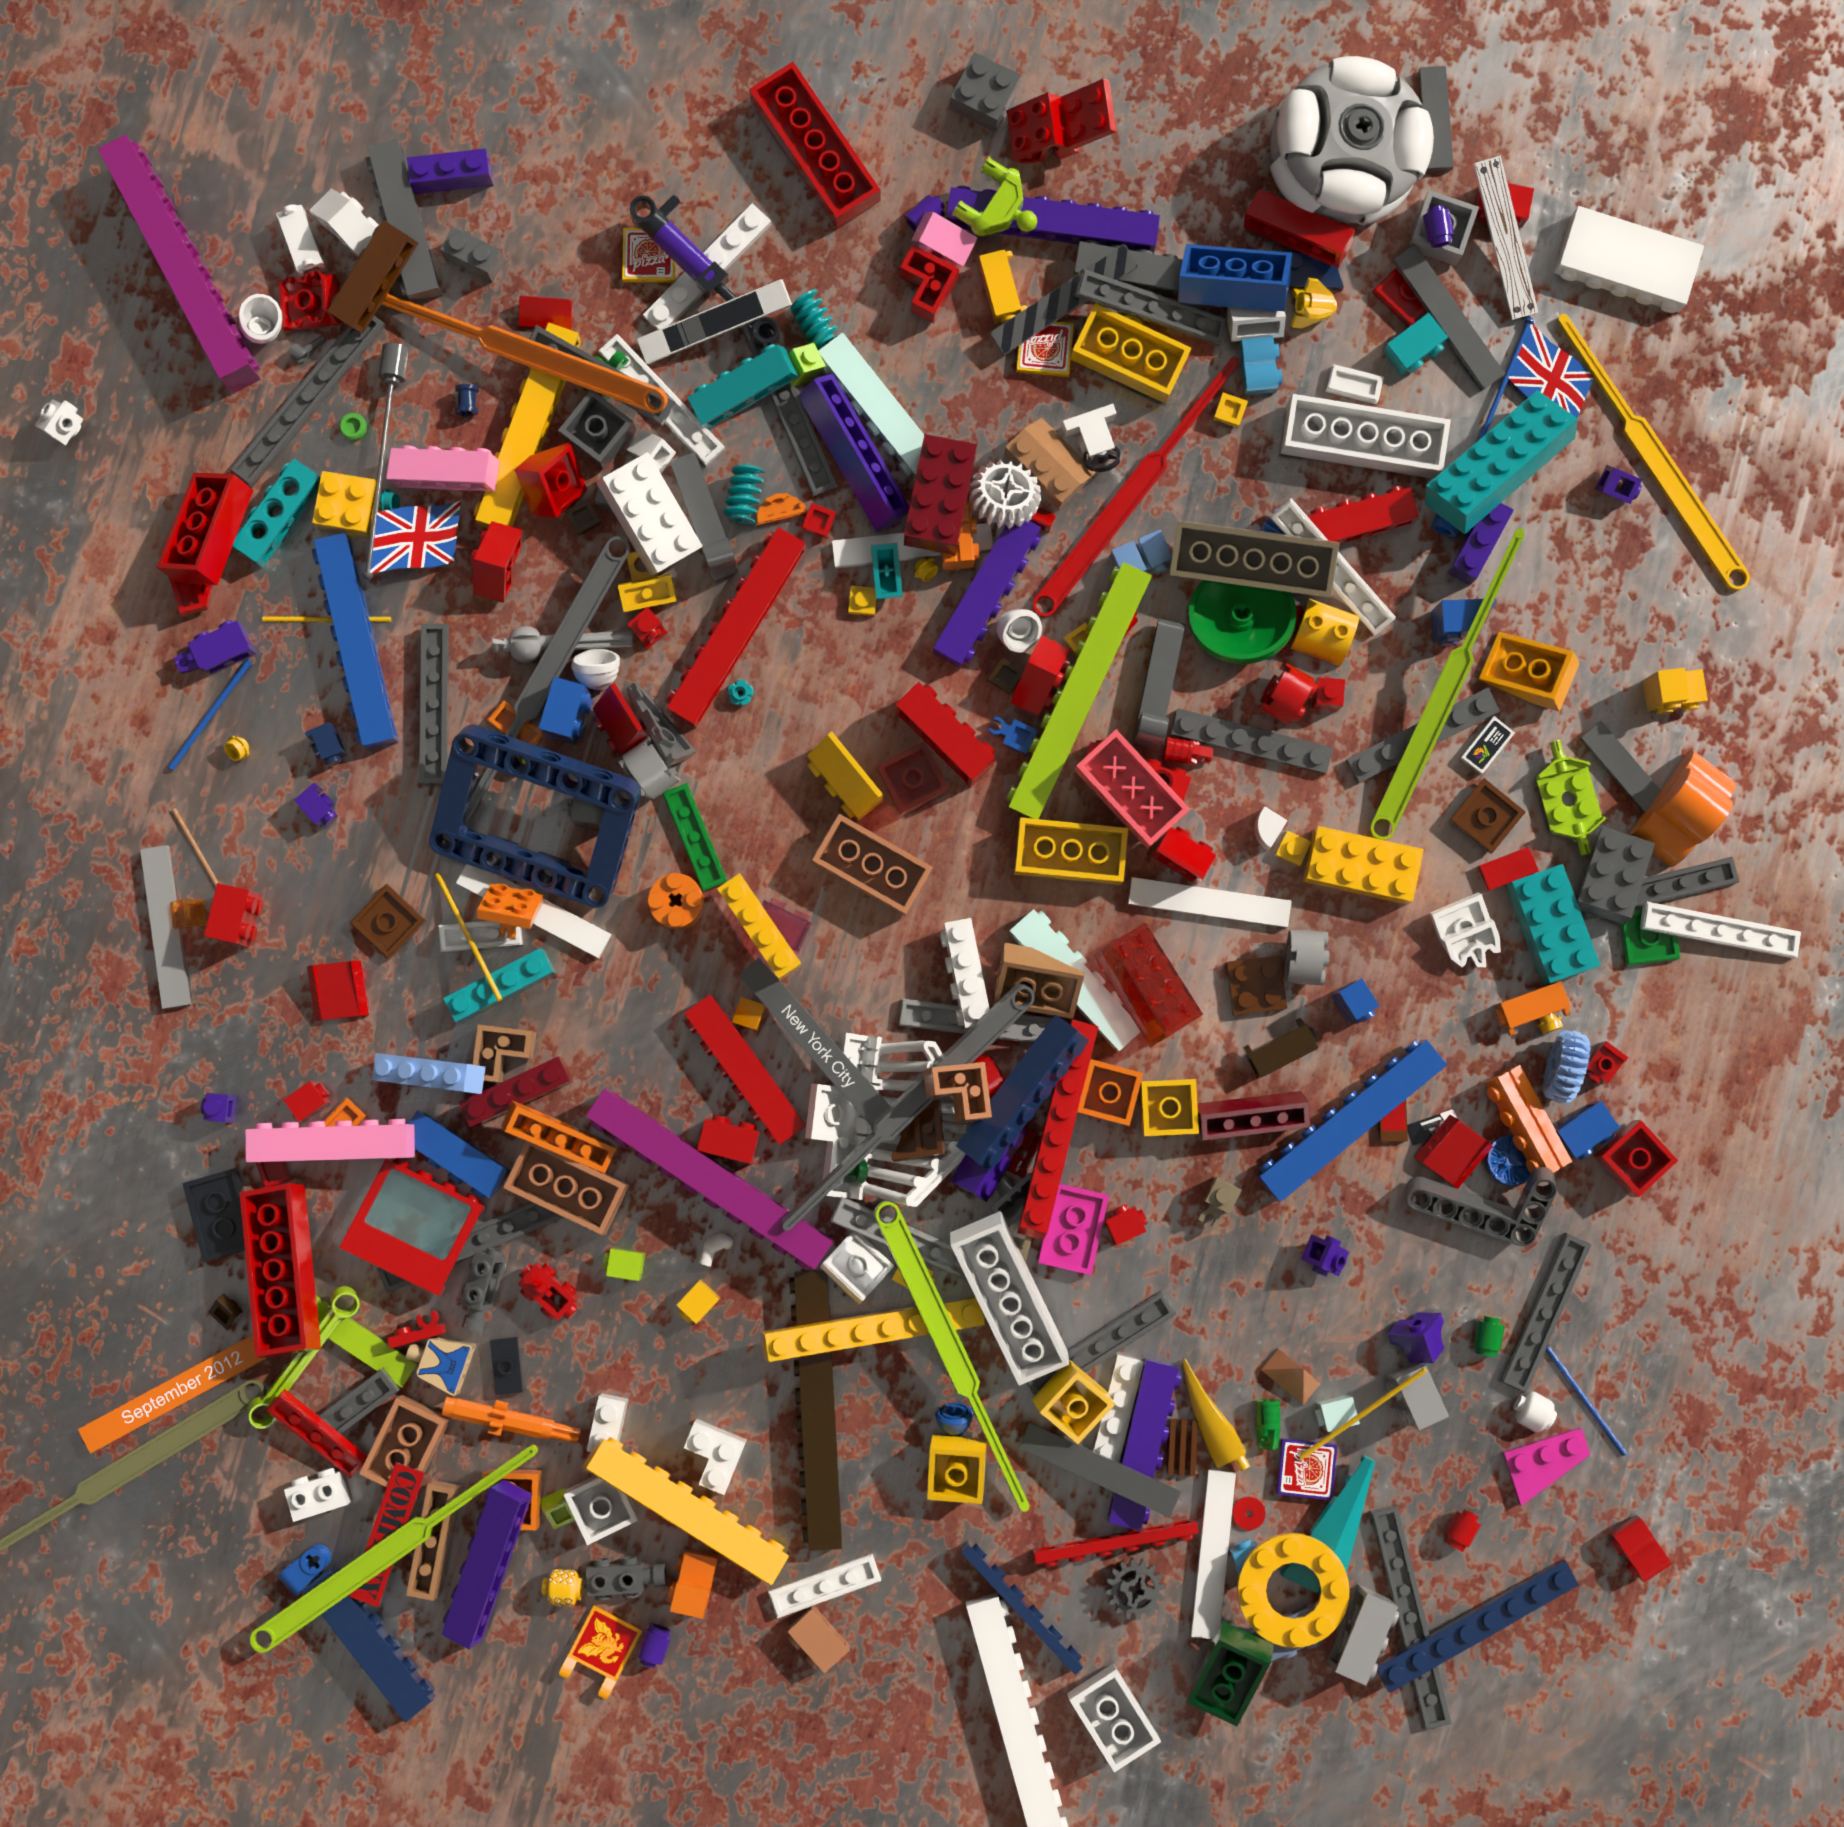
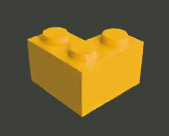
M1685 668L1660 670L1643 680L1647 712L1657 711V715L1672 713L1673 709L1683 707V711H1692L1699 709V705L1708 701L1703 669L1685 671Z

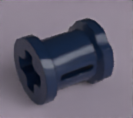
M472 384L456 385L455 391L458 393V406L455 408V413L460 416L478 415L476 393L479 392V387Z

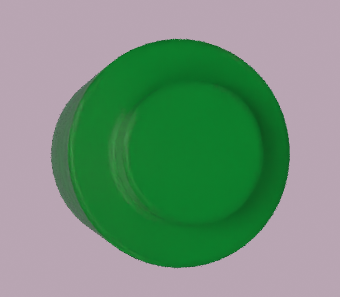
M1484 1315V1319L1477 1320L1473 1343L1476 1346L1475 1353L1497 1357L1498 1351H1501L1505 1324L1500 1323L1501 1318Z

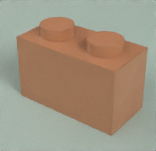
M814 1605L809 1607L788 1627L787 1632L790 1634L787 1637L797 1650L802 1648L807 1653L808 1657L806 1660L816 1671L821 1669L825 1674L849 1652L850 1645Z

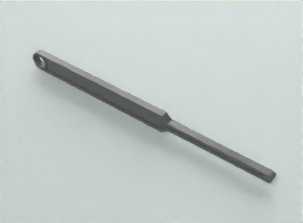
M619 536L612 537L604 546L515 703L516 718L506 736L516 739L524 723L537 717L548 697L553 677L559 678L629 554L630 547L624 538ZM620 540L625 544L626 552L622 557L617 558L610 554L609 545L611 542ZM487 767L470 797L472 800L471 805L467 808L464 819L466 825L497 773L496 770Z
M1024 984L1015 985L931 1067L973 1063L1033 1004L1035 998L1033 990ZM1026 989L1028 991L1026 1002L1017 1005L1015 1003L1017 992ZM923 1075L874 1121L873 1132L780 1221V1225L784 1230H791L882 1141L893 1140L935 1099L926 1098Z

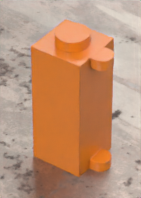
M1559 981L1495 1004L1496 1010L1494 1011L1499 1026L1503 1025L1504 1030H1507L1508 1035L1511 1037L1516 1035L1514 1027L1560 1010H1562L1565 1017L1571 1015L1569 1008L1571 1005L1563 984Z

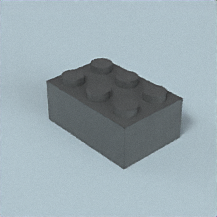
M1602 826L1596 836L1576 899L1579 909L1626 925L1632 918L1655 843Z

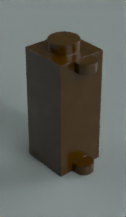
M1298 1018L1295 1020L1298 1028L1253 1051L1249 1045L1244 1046L1245 1056L1257 1079L1318 1049L1319 1047L1316 1043L1319 1042V1038L1312 1027L1308 1028L1303 1020Z

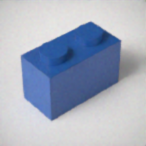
M1363 978L1349 983L1330 995L1347 1023L1355 1021L1356 1024L1362 1023L1374 1016L1375 1012L1373 1010L1379 1007L1378 1002Z
M1594 1101L1556 1127L1555 1130L1570 1158L1582 1160L1594 1152L1593 1146L1599 1142L1603 1145L1616 1136L1614 1132L1620 1126L1602 1101Z

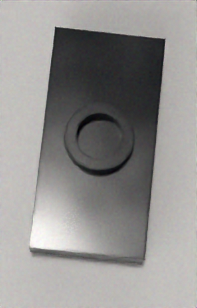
M519 1337L490 1340L495 1395L524 1392Z

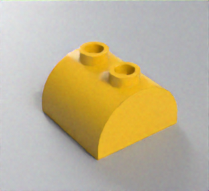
M1308 598L1290 649L1340 667L1354 638L1359 616Z

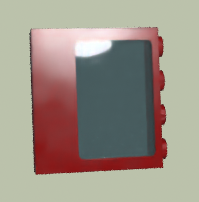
M385 1158L339 1248L441 1297L446 1289L444 1284L481 1212L484 1213L486 1207L481 1205L482 1199L468 1193L464 1197L456 1193L458 1187L446 1181H443L442 1185L432 1181L433 1175L421 1169L415 1173L407 1169L408 1163L398 1158H394L393 1161Z

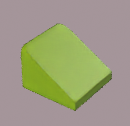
M562 1488L541 1499L542 1511L553 1530L575 1521L564 1497L566 1488Z

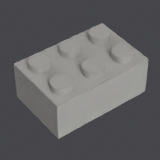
M1357 1585L1326 1660L1330 1667L1338 1674L1367 1685L1368 1680H1372L1377 1672L1378 1664H1376L1379 1653L1383 1654L1388 1645V1638L1386 1637L1390 1627L1393 1628L1397 1623L1399 1617L1398 1606L1388 1597Z

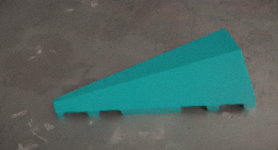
M1363 1455L1360 1458L1362 1463L1352 1476L1348 1475L1344 1481L1346 1485L1338 1497L1334 1496L1310 1529L1312 1533L1310 1537L1326 1544L1338 1556L1345 1568L1346 1574L1375 1461L1371 1457ZM1290 1563L1288 1568L1284 1567L1281 1570L1280 1574L1284 1578L1316 1593L1321 1592L1318 1577L1307 1566Z

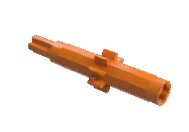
M446 1396L441 1416L489 1427L488 1434L500 1436L502 1430L547 1440L552 1438L575 1444L578 1442L580 1428L554 1423V1420L508 1410L509 1403L496 1400L495 1405L490 1406Z

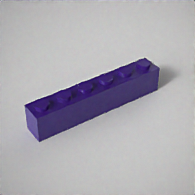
M830 374L813 379L798 397L875 531L877 532L896 525L909 513L910 506L835 376Z
M1023 521L1020 527L1013 524L1010 529L1005 525L935 644L933 654L960 669L964 663L969 665L976 653L972 648L977 640L983 641L989 630L986 626L991 617L996 619L1003 606L999 604L1003 595H1010L1016 582L1012 581L1017 572L1022 574L1029 562L1026 559L1030 549L1035 551L1042 540V537L1039 536L1040 526L1031 521L1028 523Z
M1144 1358V1365L1120 1463L1153 1478L1155 1470L1159 1471L1163 1454H1159L1161 1443L1165 1444L1167 1441L1169 1427H1165L1167 1416L1172 1417L1175 1400L1171 1399L1173 1390H1178L1181 1373H1178L1177 1366ZM1113 1492L1107 1515L1108 1523L1141 1531L1142 1524L1147 1525L1150 1509Z
M506 1480L491 1486L485 1494V1507L476 1520V1526L478 1527L468 1544L469 1554L467 1560L464 1561L460 1568L459 1574L461 1577L451 1594V1599H453L451 1607L443 1618L445 1625L441 1635L467 1649H471L483 1640L532 1497L530 1492Z

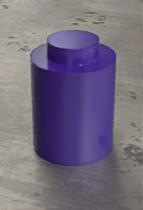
M926 195L904 215V219L915 232L925 212H934L943 217L945 215L943 211L945 205L936 195L933 197Z

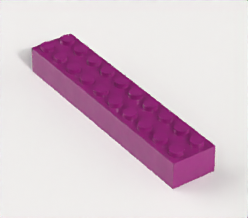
M127 134L98 148L219 379L232 394L261 380L257 373L260 370V366L247 349L248 344L245 338L236 328L234 317L229 309L225 307L220 291L211 281L212 276L209 270L200 260V253L193 241L189 239L184 223L175 213L176 208L169 196L164 192V186L158 175L154 173L151 167L152 163L146 152L142 150L137 141L132 142Z
M603 1089L587 1113L586 1117L591 1119L589 1122L590 1126L601 1133L610 1132L614 1135L611 1140L623 1148L631 1146L637 1150L634 1155L648 1164L653 1161L658 1164L657 1171L666 1177L673 1179L676 1176L682 1181L680 1186L692 1194H696L698 1191L705 1196L702 1201L714 1209L722 1207L728 1211L725 1216L738 1225L742 1221L749 1225L750 1229L748 1232L760 1240L764 1239V1237L774 1242L771 1247L784 1256L787 1252L795 1256L794 1262L808 1271L811 1267L815 1270L834 1242L832 1238L803 1219L791 1230H784L780 1225V1221L790 1212L789 1209L704 1152L698 1151L695 1146L613 1091Z

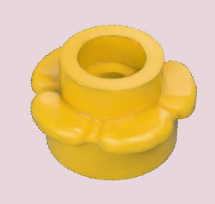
M921 558L914 566V577L921 579L923 582L931 580L938 571V566L934 563L935 559L928 558L927 560L926 558Z
M231 736L228 738V742L224 744V751L232 761L237 762L249 756V745L245 739Z
M1555 1013L1539 1018L1541 1023L1537 1025V1028L1540 1027L1542 1035L1563 1027L1560 1021L1562 1016L1556 1018Z

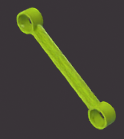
M342 1286L332 1292L330 1296L331 1307L319 1322L321 1347L343 1318H349L357 1313L360 1301L355 1290L351 1287ZM343 1295L354 1297V1303L347 1309H338L335 1306L336 1300ZM319 1350L296 1353L264 1397L254 1398L248 1404L247 1415L252 1426L264 1429L270 1427L275 1422L276 1418L271 1414L267 1418L259 1420L252 1416V1412L259 1406H268L284 1388L289 1391Z

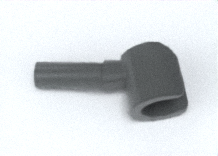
M320 335L304 348L295 343L289 349L290 357L298 363H304L309 356V352L325 341V338Z

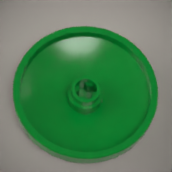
M1203 580L1195 589L1190 600L1189 626L1198 645L1214 658L1233 664L1257 663L1274 656L1290 640L1296 622L1295 600L1291 592Z

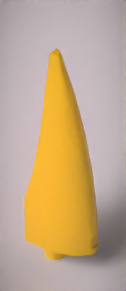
M1186 1358L1183 1359L1182 1364L1190 1403L1195 1418L1198 1421L1201 1435L1216 1467H1222L1235 1460L1240 1471L1249 1468L1250 1465L1244 1456L1246 1449L1234 1427L1208 1397Z

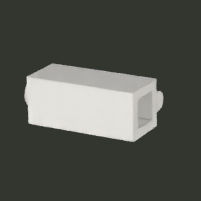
M285 206L281 212L276 214L297 272L301 277H305L309 271L314 270L320 273L327 272L328 270L310 220L303 206Z

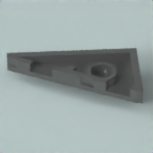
M636 681L627 688V691L665 764L671 766L691 758L697 751Z

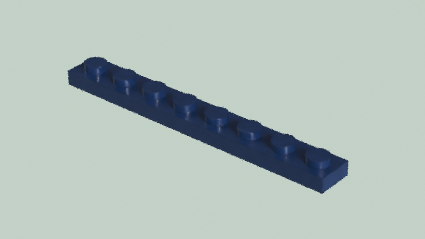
M1562 1559L1378 1664L1377 1673L1386 1690L1391 1693L1579 1586L1567 1561Z

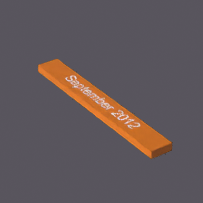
M253 1335L88 1423L79 1428L78 1431L89 1453H94L267 1358L255 1357Z

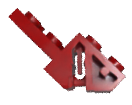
M1104 78L1061 97L1047 92L1006 110L1013 161L1021 164L1044 162L1048 149L1052 146L1057 159H1064L1079 153V147L1117 132L1110 82Z

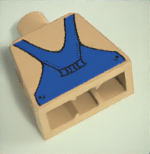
M431 1337L428 1339L426 1347L411 1343L406 1359L420 1363L416 1373L417 1377L452 1396H456L460 1393L477 1344Z

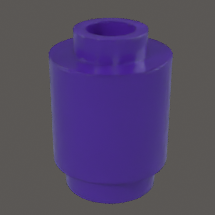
M1442 205L1428 208V213L1423 215L1427 241L1431 243L1432 248L1451 244L1454 232L1450 210L1444 209Z
M650 1623L649 1628L645 1629L636 1654L641 1659L640 1663L642 1665L655 1668L656 1664H663L671 1641L669 1636L671 1630L669 1628Z

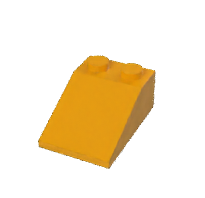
M1499 631L1479 680L1534 705L1560 712L1578 669L1579 662L1574 651Z

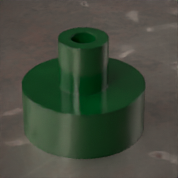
M863 1159L844 1177L848 1184L861 1185L865 1182L868 1176L867 1161Z

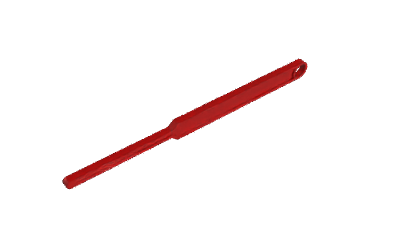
M1232 357L1160 450L1148 453L1041 589L1033 601V611L1037 616L1048 618L1055 613L1167 468L1166 458L1240 363L1238 357ZM1046 597L1052 601L1053 609L1049 613L1038 611L1036 603L1040 598Z

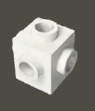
M52 399L50 403H47L41 409L40 418L34 426L54 440L66 445L70 438L79 432L83 418L76 414L78 409L64 400L62 403H59Z

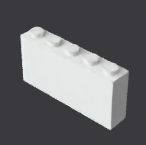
M1578 206L1571 216L1554 273L1568 281H1581L1593 289L1603 288L1611 291L1613 295L1618 297L1628 296L1636 299L1640 304H1653L1661 307L1665 312L1679 313L1687 304L1704 245Z

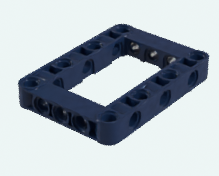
M467 725L452 741L429 837V845L439 855L593 908H600L608 902L615 890L639 804L641 788L635 780L477 725ZM465 738L470 739L474 746L469 745ZM517 756L522 757L526 764L519 762ZM478 764L604 807L605 810L589 869L569 864L570 861L541 851L537 853L522 848L518 843L492 834L485 835L468 829L464 819L467 808L471 805L472 800L469 798L472 786L477 781L478 776L475 774ZM568 774L574 775L578 781L571 780ZM620 792H625L630 799L623 798ZM442 834L448 836L450 841L445 840ZM493 852L498 853V854L500 855L501 859L495 857V855L493 854ZM544 870H548L552 876L547 875ZM594 887L601 889L603 894L598 893Z

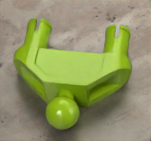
M989 157L986 160L987 164L984 163L981 173L1000 183V188L984 212L979 213L963 201H960L958 203L959 207H955L952 216L970 225L973 233L978 236H986L1007 230L1014 220L1017 221V225L1022 231H1032L1037 225V217L1032 211H1020L1023 206V192L1019 171L1015 168H1009L1008 170Z

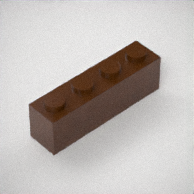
M383 220L373 231L372 239L367 247L360 252L358 262L353 270L346 275L345 283L339 293L332 298L328 312L357 331L364 333L419 243Z

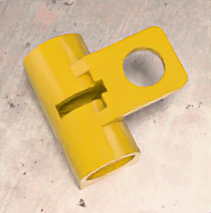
M629 553L627 561L632 581L618 584L623 611L628 612L675 602L677 599L671 573L659 576L656 573L650 576L648 571L640 572L634 566L635 560L639 557L638 553Z

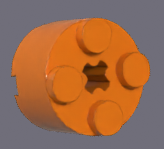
M670 873L659 878L653 884L649 892L648 904L652 915L660 924L670 929L679 930L693 926L701 918L704 911V895L698 884L689 876L680 873ZM674 896L676 898L682 896L680 900L683 904L680 907L677 905L671 907L673 904L671 899Z

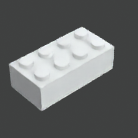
M648 452L604 476L597 482L598 487L650 576L655 575L702 547Z

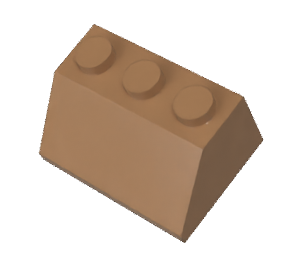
M1042 417L1025 427L1005 446L1004 455L1016 467L1022 463L1023 471L1030 470V477H1037V485L1040 486L1041 492L1059 510L1097 475V472L1091 471L1085 466L1084 459Z

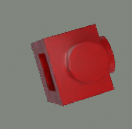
M648 607L627 623L630 631L647 650L668 633L661 621Z
M1599 1042L1589 1057V1065L1585 1076L1597 1085L1600 1083L1608 1084L1629 1057L1609 1042ZM1603 1060L1609 1062V1067L1606 1070L1601 1066Z

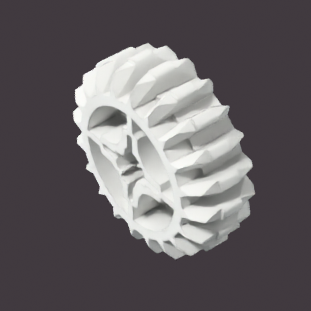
M1000 459L997 465L990 461L987 467L981 466L978 473H975L972 483H970L969 502L973 503V511H979V519L986 517L988 525L992 522L997 523L998 529L1002 524H1006L1010 529L1013 524L1020 527L1023 521L1028 523L1031 517L1036 514L1041 501L1040 486L1037 485V477H1030V470L1023 471L1022 463L1016 467L1013 466L1012 461L1004 464Z

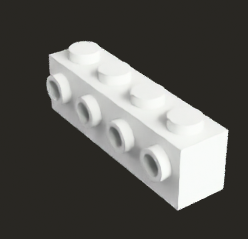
M971 918L944 923L943 931L940 932L942 947H947L949 956L945 958L947 973H952L954 983L950 984L953 1000L957 999L959 1010H955L958 1026H963L964 1034L990 1010Z

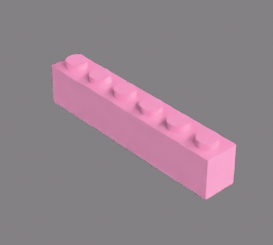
M388 1119V1125H379L378 1120H362V1126H352V1121H335L334 1127H325V1121L308 1122V1127L299 1128V1122L282 1123V1128H272V1123H255V1129H246V1162L415 1157L414 1124H405V1119Z

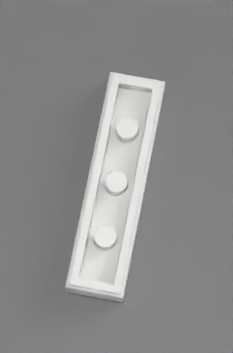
M871 1553L771 1589L768 1593L776 1616L780 1618L881 1581V1577L874 1556Z

